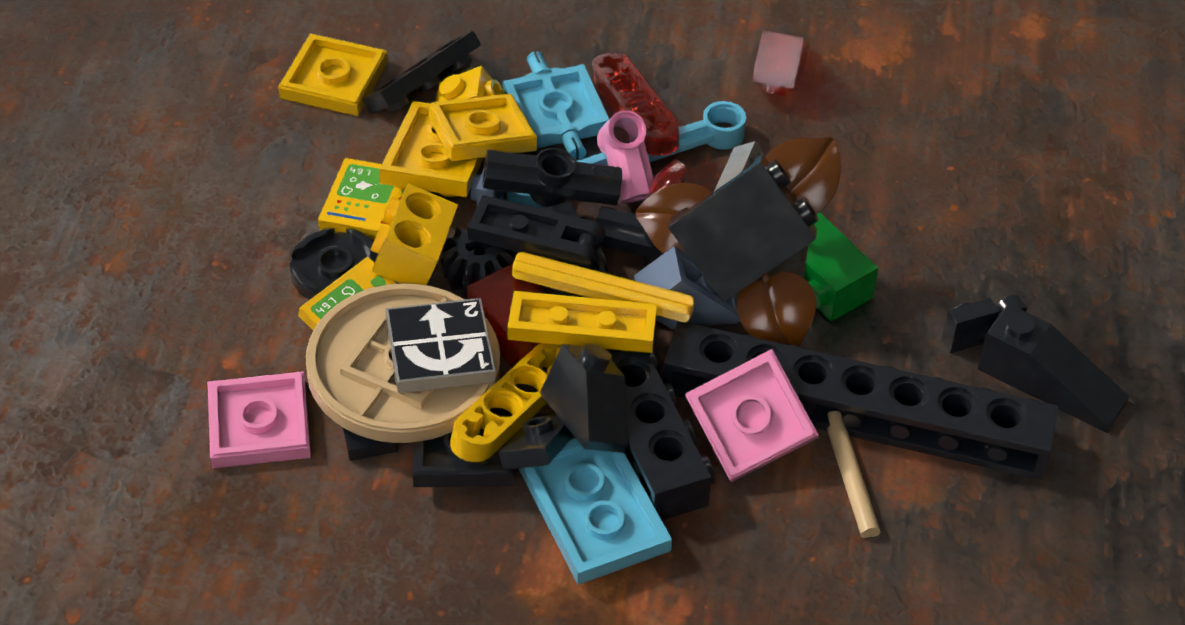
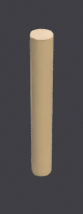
M831 411L827 413L830 422L827 432L862 538L879 536L881 531L848 431L842 422L841 413L839 411Z

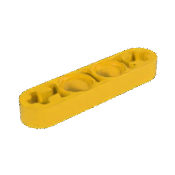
M548 343L537 345L457 418L450 439V447L455 455L469 462L487 460L523 427L522 424L525 421L531 419L547 404V401L539 392L562 345ZM543 366L548 368L546 373L543 371ZM527 384L535 387L538 392H525L516 387V385ZM502 408L509 411L512 416L501 417L493 414L489 409ZM481 428L484 430L483 436L478 435Z

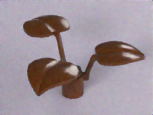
M833 138L791 139L780 143L767 155L766 159L769 163L777 160L788 174L791 184L787 188L797 201L804 198L816 214L824 210L831 202L836 193L841 174L840 152ZM678 183L667 186L645 199L636 210V218L660 252L664 254L674 246L685 252L668 229L670 219L685 207L690 209L712 192L694 183ZM789 271L778 272L771 278L767 272L761 276L762 281H754L738 292L736 300L738 317L751 336L800 347L813 322L816 311L815 294L807 280Z

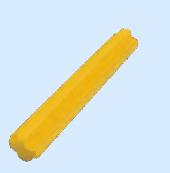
M519 252L513 263L512 276L525 282L587 298L657 304V316L682 323L689 322L694 311L695 298L677 291L525 252Z

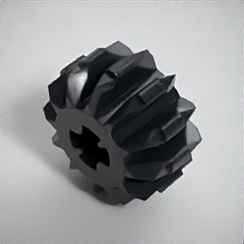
M456 228L453 238L445 240L443 258H441V270L444 273V278L448 279L451 290L463 289L467 298L474 293H481L487 299L491 290L504 293L507 283L515 281V278L512 276V267L518 252L468 240V231Z

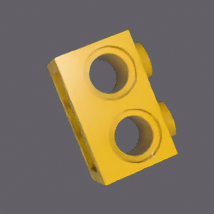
M408 183L401 200L394 197L391 198L382 219L383 223L390 226L388 228L380 225L370 249L378 253L372 272L401 284L427 285L438 262L458 204Z

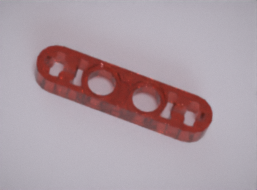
M613 52L597 56L592 62L595 86L615 113L622 110H630L637 113L643 119L646 125L644 143L647 154L663 156L675 152L680 145L679 124L630 59L624 54Z

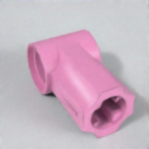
M622 110L615 113L601 127L597 135V144L601 152L606 155L608 165L622 168V183L618 204L638 202L648 198L657 191L644 143L646 125L637 113L630 110ZM613 127L623 128L628 133L630 142H620L614 135Z

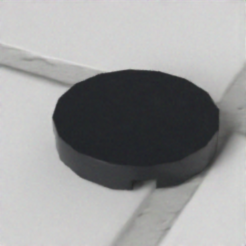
M335 228L322 229L306 236L295 246L290 262L291 280L299 294L310 300L367 256L375 263L378 253L370 250L373 244L371 238L352 229H346L347 233H335Z

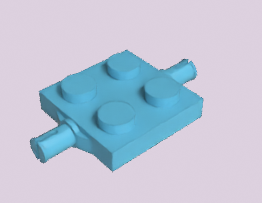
M536 51V56L532 52L527 57V63L532 72L524 77L503 81L504 94L513 95L537 136V148L562 143L575 161L576 154L578 159L581 160L587 153L581 139L597 136L601 127L609 120L584 64L568 68H549L542 52Z

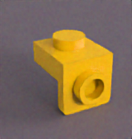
M481 65L459 75H451L444 81L439 82L436 102L503 95L504 91L501 84L496 79H492Z

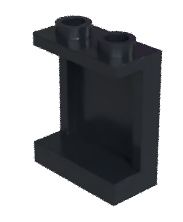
M763 154L757 157L750 167L690 209L685 207L672 216L668 224V229L722 302H725L810 244L817 236V228L814 224L819 219L804 198L797 201L789 191L787 186L791 184V180L777 160L769 163Z

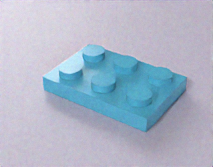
M575 438L565 445L549 465L519 468L577 585L671 551L672 539L624 453L587 450Z

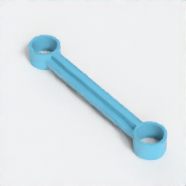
M715 102L704 110L703 120L645 138L644 143L649 162L704 144L722 150L732 149L740 145L745 135V111L739 105L732 102ZM729 123L734 125V127L720 128L713 124ZM603 153L577 161L609 166L606 155ZM507 191V201L540 209L545 208L534 202L529 194Z

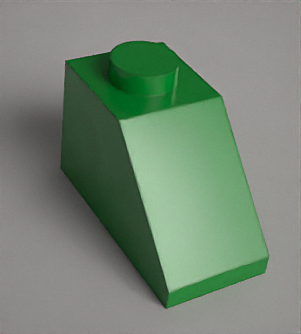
M819 212L816 214L819 221L814 224L817 228L816 239L808 244L804 279L807 280L813 289L816 309L831 322L873 298L878 267Z

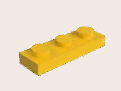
M514 291L507 327L508 340L559 345L569 344L583 347L585 344L590 343L604 349L652 353L657 304Z

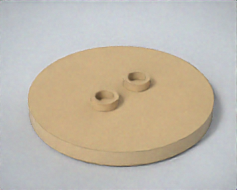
M389 284L366 289L335 305L314 328L306 351V370L309 388L323 412L335 423L354 434L391 443L419 442L441 437L451 433L457 418L498 381L500 350L496 334L485 317L495 367V382L398 393L385 308L464 299L446 290L420 284Z

